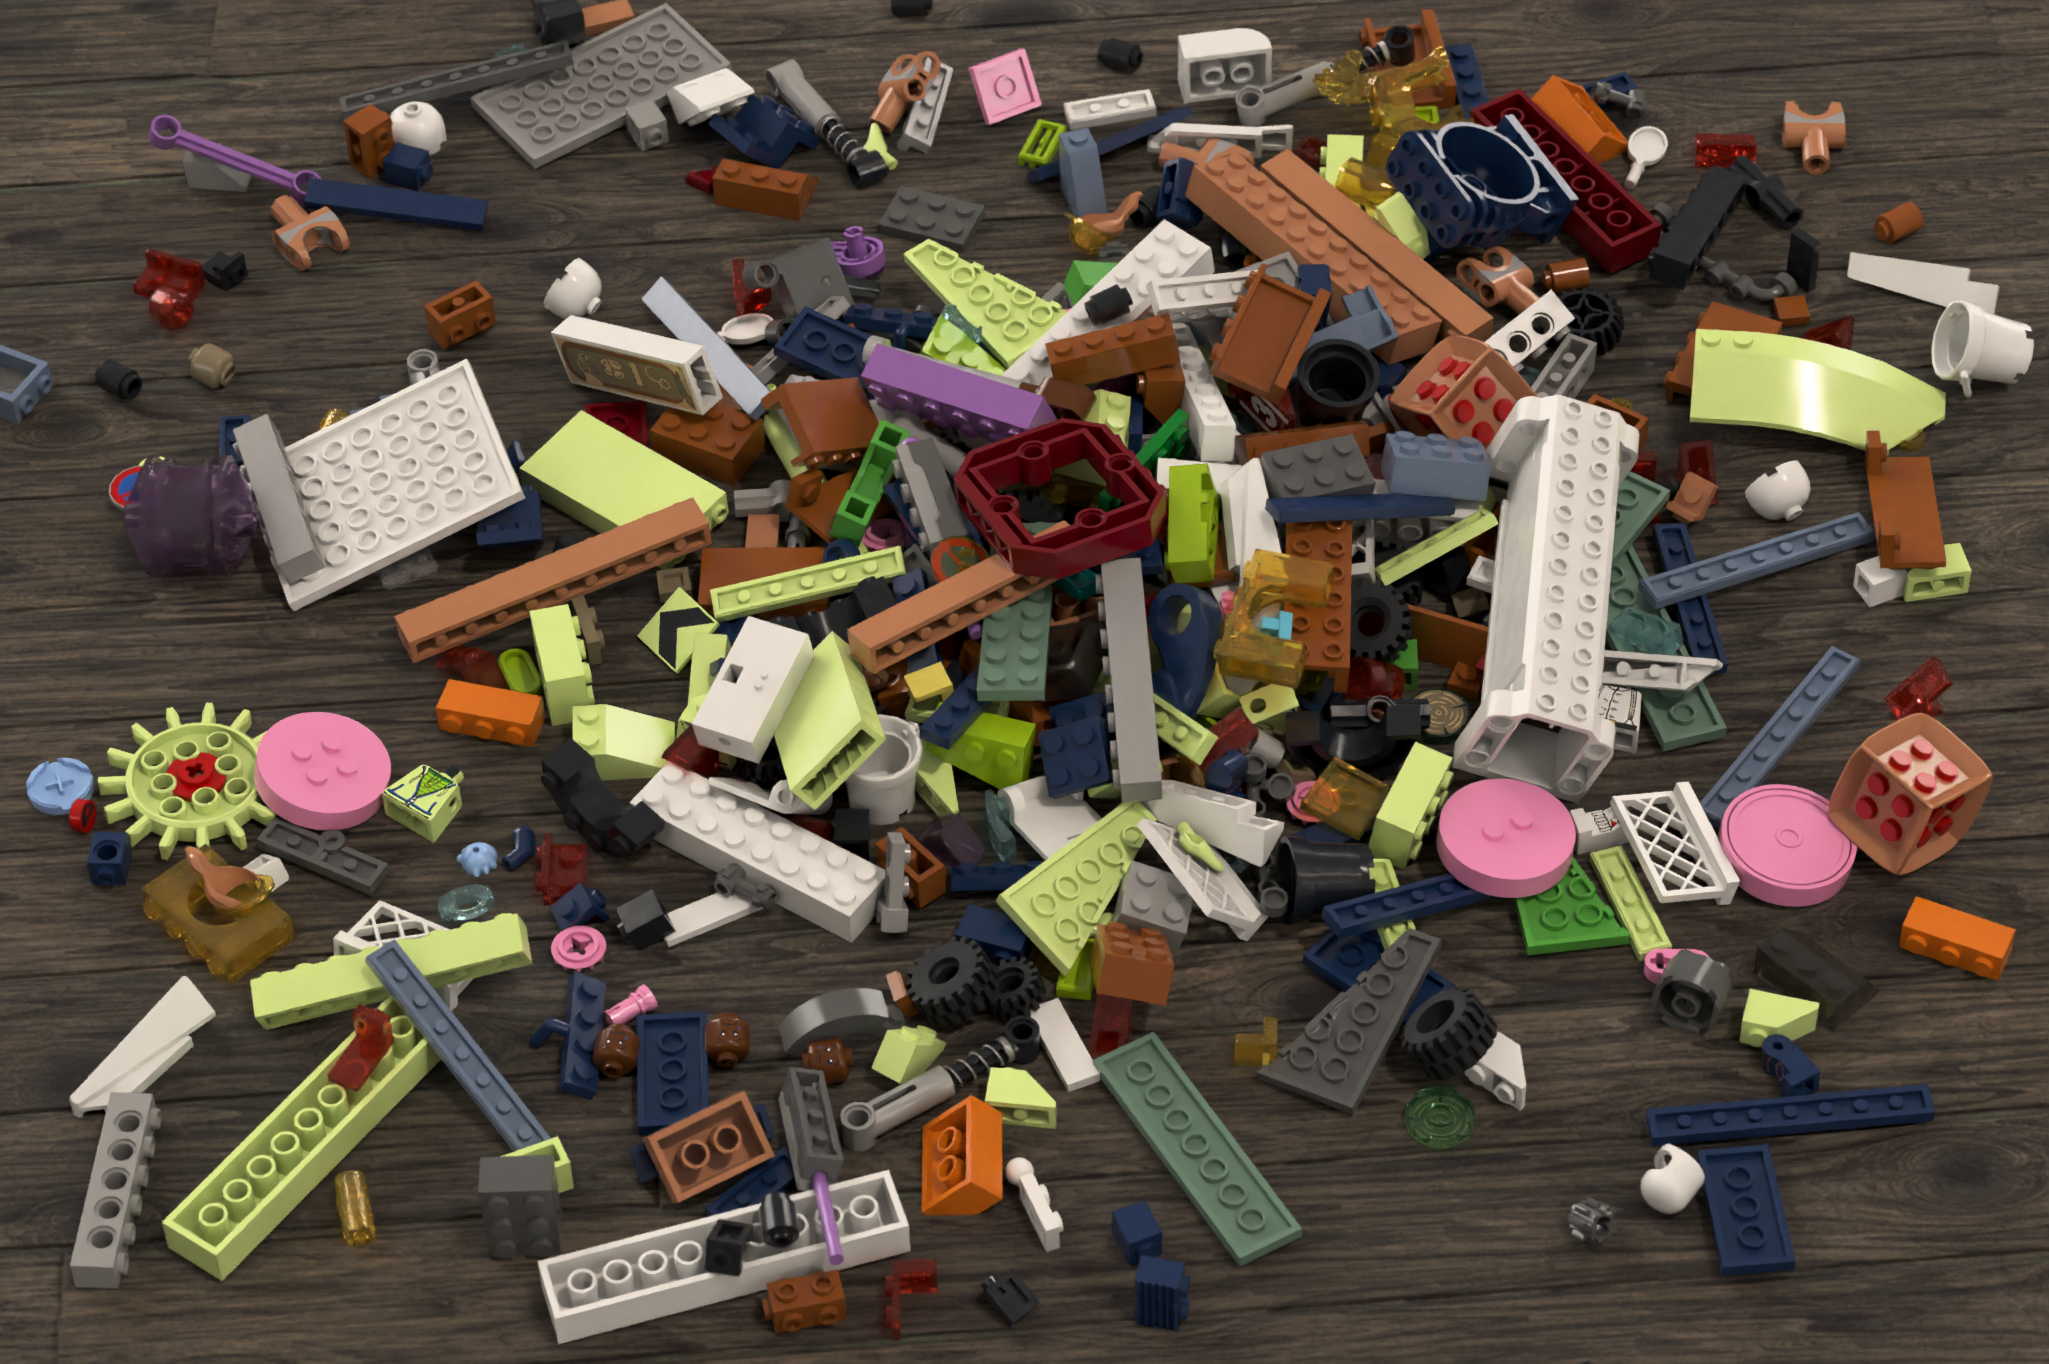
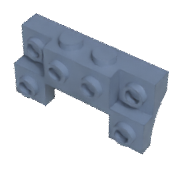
M1370 284L1364 289L1341 298L1349 318L1313 333L1305 351L1310 346L1323 340L1344 339L1355 342L1369 352H1372L1397 341L1399 335ZM1297 366V368H1296V370H1295V372H1294V375H1293V377H1292V379H1291V381H1290V383H1289L1287 389H1289V388H1291V387H1293V386H1295V385H1298V384H1297L1298 366Z

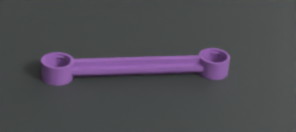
M170 115L157 116L151 123L149 140L156 148L169 150L178 146L288 189L292 198L303 205L306 192L298 187L301 185L308 186L310 178L321 179L313 171L302 170L294 174L181 130L179 121ZM170 129L175 135L163 137L157 131Z

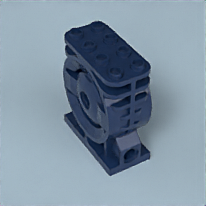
M1513 114L1504 115L1498 126L1485 127L1470 122H1453L1443 126L1440 130L1422 129L1419 131H1407L1401 136L1386 161L1385 169L1390 181L1404 195L1415 214L1437 243L1446 249L1467 245L1483 248L1495 247L1504 243L1516 228L1535 235L1542 244L1550 243L1579 201L1576 194Z

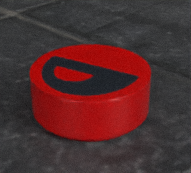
M77 799L70 809V827L74 832L89 833L96 821L95 803L92 800Z

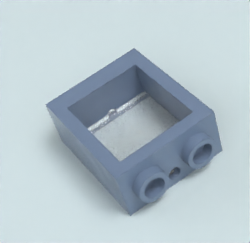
M0 345V418L19 424L33 410L40 399L49 393L54 385L48 362Z

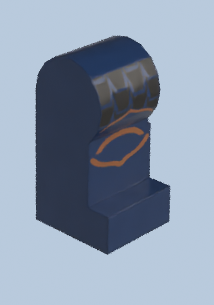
M1230 749L1224 753L1222 758L1211 763L1208 768L1204 788L1246 799L1247 796L1240 792L1242 778L1248 771V762L1244 755L1237 750Z
M1780 1034L1770 1035L1765 1038L1762 1043L1761 1067L1764 1072L1775 1076L1782 1084L1781 1097L1811 1095L1818 1092L1820 1070L1789 1038Z

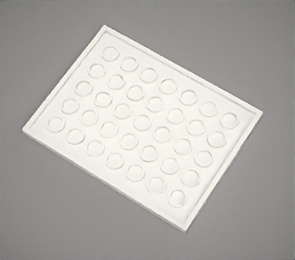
M467 359L285 447L325 568L292 583L288 581L284 573L278 574L288 604L293 611H296L525 499L472 366ZM241 472L245 486L248 491V488L252 487L251 483H247ZM251 500L254 510H259L258 505L255 506ZM261 527L262 532L266 533V528ZM269 550L271 556H273L274 552Z

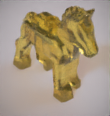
M1442 45L1431 51L1429 56L1420 62L1408 64L1402 68H1390L1359 74V67L1363 56L1359 50L1352 49L1331 69L1324 68L1322 74H1314L1313 83L1320 89L1323 96L1328 97L1329 101H1334L1335 104L1345 103L1346 106L1368 103L1371 106L1369 114L1373 125H1379L1383 137L1392 148L1396 146L1401 136L1410 130H1440L1443 126L1453 122L1475 123L1472 117L1465 119L1460 104L1452 107L1450 113L1437 123L1417 118L1411 93L1448 82L1449 76L1444 68L1449 66V60Z

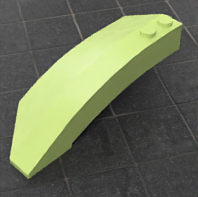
M1696 329L1690 422L1782 429L1818 436L1862 450L1866 449V431L1879 430L1881 443H1887V455H1889L1891 448L1898 444L1905 445L1921 435L1922 429L1932 423L1937 425L1945 420V392L1883 361L1833 345L1792 336L1761 332Z

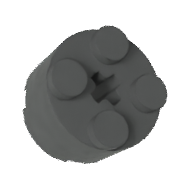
M1680 950L1676 956L1669 960L1653 990L1652 1005L1656 1010L1658 1007L1663 1014L1662 1020L1670 1027L1681 1032L1694 1034L1699 1033L1704 1028H1713L1731 995L1732 983L1729 977V967L1723 962L1714 961L1707 956L1693 953L1690 950Z

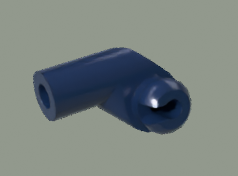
M528 826L517 827L513 830L512 838H514L515 849L501 859L504 867L510 872L514 871L535 854L536 836L534 831Z

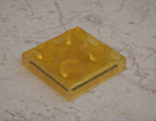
M1334 757L1301 801L1300 809L1350 837L1359 840L1379 813L1391 787L1343 760Z

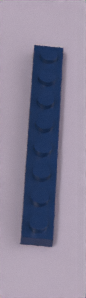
M1928 1084L1646 1109L1645 1119L1651 1146H1661L1665 1144L1672 1145L1934 1121L1935 1110Z

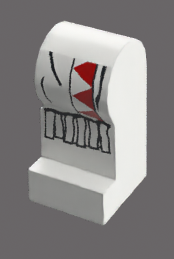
M1612 807L1604 811L1599 810L1585 813L1583 808L1570 810L1576 831L1574 848L1577 855L1629 842Z

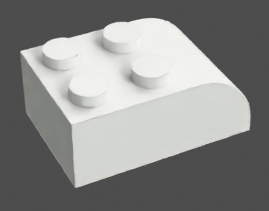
M1236 28L1178 36V82L1184 103L1233 98L1243 87H1261L1271 83L1272 46L1269 39L1262 33L1252 29Z

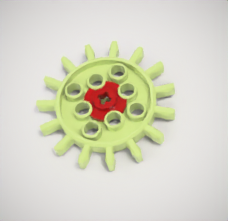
M206 703L202 712L201 723L181 725L179 715L174 708H167L166 721L169 729L153 736L138 723L131 726L133 739L141 746L135 754L109 748L107 751L109 765L127 771L126 776L98 777L100 795L127 794L128 798L105 806L104 812L108 824L133 815L138 821L125 831L128 833L131 847H134L152 831L162 836L159 843L161 859L168 860L174 851L177 841L196 842V848L203 852L209 860L211 849L209 840L229 835L233 843L240 850L246 849V836L242 826L251 818L268 826L276 817V813L263 805L264 801L261 799L255 786L254 767L258 746L267 731L253 739L245 734L252 725L249 710L244 709L231 726L215 723L216 716L213 703Z

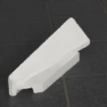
M1172 123L1158 134L1148 135L1147 152H1161L1166 142L1200 151L1208 139L1217 138L1248 150L1253 157L1261 158L1262 150L1284 151L1289 149L1292 151L1294 127L1293 125L1244 127Z
M1850 253L1847 272L1849 278L1948 307L1950 302L1964 299L1975 303L1983 311L1994 314L2000 287L1994 284L1969 281L1971 271L1969 268Z
M1252 458L1220 485L1229 571L1240 574V594L1264 600L1265 596L1269 593H1277L1283 589L1285 584L1288 583V577L1274 518L1265 510L1266 499H1269L1261 462L1259 458Z
M1604 650L1602 683L1612 686L1689 692L1711 673L1720 670L1723 663L1718 659Z
M1162 780V799L1140 801L1157 821L1177 829L1178 824L1181 822H1187L1194 833L1204 838L1208 844L1259 867L1266 863L1284 829V822L1254 816L1256 815L1255 801L1174 780Z
M186 976L181 977L70 1096L74 1116L77 1118L83 1117L86 1111L104 1109L106 1111L111 1092L142 1093L193 1047L192 1037L189 1034L213 1019L216 1014L189 978Z

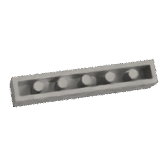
M265 414L233 429L237 442L233 443V448L239 460L244 462L240 469L247 483H251L252 487L248 488V493L254 505L259 507L255 514L261 527L266 528L267 532L263 533V538L269 550L274 552V555L270 557L274 569L278 574L284 573L288 581L292 583L325 568L280 432L269 415Z

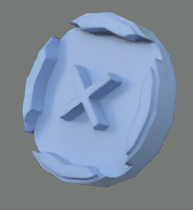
M65 757L57 758L58 762L50 764L49 761L44 762L35 768L27 780V795L33 807L45 814L63 815L70 813L71 806L77 799L90 800L94 793V779L86 764L77 759Z

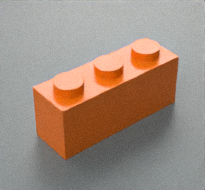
M452 679L448 680L436 706L439 730L530 747L534 746L546 719L543 696Z
M1916 896L1902 925L1899 947L1909 950L1914 954H1920L1941 961L1944 964L1953 965L1974 972L1979 976L1998 981L2011 953L2016 929Z

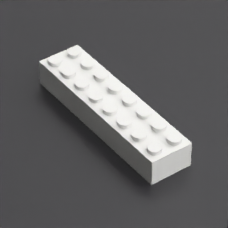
M671 760L630 801V806L632 807L643 801L666 821L664 829L653 840L717 873L723 868L726 869L731 863L739 865L746 873L745 880L757 886L760 883L764 885L767 883L773 886V889L778 892L776 904L851 943L877 915V899L884 898V869L743 797L708 784V779Z

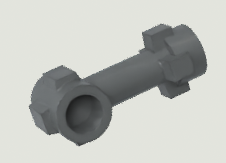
M1597 81L1592 89V99L1601 104L1610 101L1625 106V114L1629 118L1638 119L1643 116L1647 109L1648 101L1645 100L1646 94L1640 89H1632L1627 95L1612 90L1611 85L1604 81L1602 83Z
M731 863L726 869L723 868L715 876L714 887L723 896H730L736 890L751 897L753 906L763 907L768 910L774 906L777 900L778 892L773 889V886L767 883L765 885L760 883L757 886L745 880L746 873L737 864Z

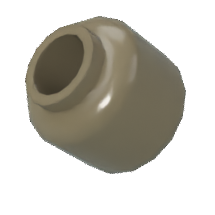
M211 343L204 344L200 349H193L188 358L191 377L212 389H216L221 385H228L236 371L232 354Z

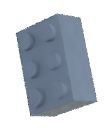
M1398 431L1396 434L1386 433L1381 471L1389 493L1486 501L1491 462L1482 442L1476 438L1464 436L1460 437L1459 440L1447 439V437L1440 434H1429L1428 437L1415 436V434L1408 431Z

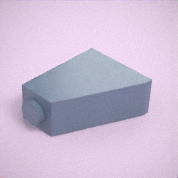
M1088 127L1059 134L1060 189L1076 220L1089 213H1108L1098 147Z

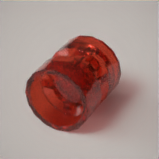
M1359 656L1350 661L1347 693H1345L1348 697L1357 700L1371 699L1378 695L1387 696L1390 699L1401 698L1405 687V675L1397 664Z

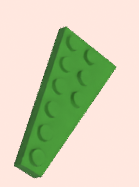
M1573 856L1567 873L1556 885L1536 895L1513 898L1527 955L1630 943V934L1625 927L1621 928L1614 918L1615 913L1609 905L1605 906L1596 894V887Z

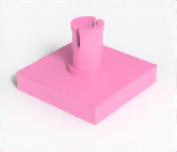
M1020 48L969 68L985 124L991 125L1042 105L1025 49Z

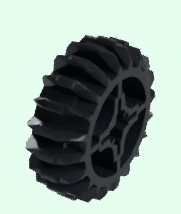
M1585 286L1582 290H1576L1571 287L1569 292L1560 290L1557 297L1575 318L1568 325L1571 330L1569 333L1596 342V353L1604 356L1607 350H1614V346L1620 342L1622 330H1624L1622 307L1617 305V300L1610 299L1608 293L1599 294L1597 288L1593 291H1587ZM1541 326V332L1544 334V329ZM1566 336L1558 342L1552 338L1547 342L1548 346H1555L1557 350Z

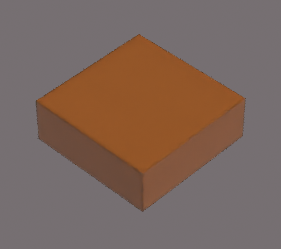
M1804 295L1774 298L1773 308L1777 321L1783 322L1782 327L1810 324V313Z
M896 970L886 975L894 1002L909 1019L919 1014L918 1008L906 992L908 990L905 986L906 979Z

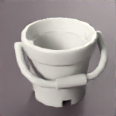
M1964 299L1950 302L1938 320L1933 335L1931 355L1935 374L1942 380L1959 381V384L1963 387L1964 396L1967 398L1972 395L1970 386L1972 379L2016 384L2019 380L2013 378L2017 373L2025 374L2032 359L2034 340L2026 338L2025 330L2032 331L2031 327L2026 323L2013 321L1983 311L1975 303Z
M879 714L878 718L886 740L845 781L850 809H870V824L887 825L899 821L900 814L906 810L909 814L913 809L915 803L916 772L922 759L923 747L917 732L919 729L917 723L906 722L898 717Z

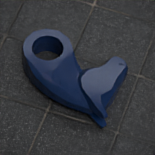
M1173 583L1160 590L1151 603L1148 617L1150 632L1157 646L1162 668L1152 674L1153 693L1196 721V712L1207 693L1217 662L1221 640V612L1217 600L1207 591L1186 584ZM1190 604L1191 619L1189 625L1179 634L1177 625L1180 612L1186 605Z

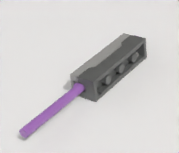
M910 437L904 439L900 445L895 446L896 460H892V469L895 478H901L903 484L900 485L904 503L910 502L911 509H909L912 526L914 528L919 527L921 532L918 533L920 548L922 552H928L932 563L934 551L941 543L948 540L969 542V534L933 437L923 440ZM979 621L967 626L971 639L976 640L982 637Z
M789 1067L778 1101L797 1190L809 1191L814 1189L829 1261L833 1265H839L844 1261L828 1185L836 1183L843 1163V1156L824 1072Z

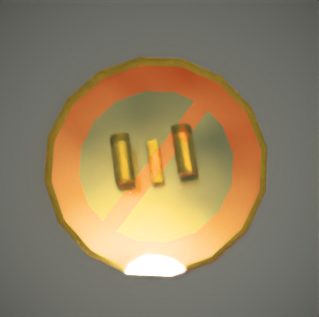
M950 536L941 540L934 548L930 562L933 574L940 583L990 558L985 548L975 540L964 536Z

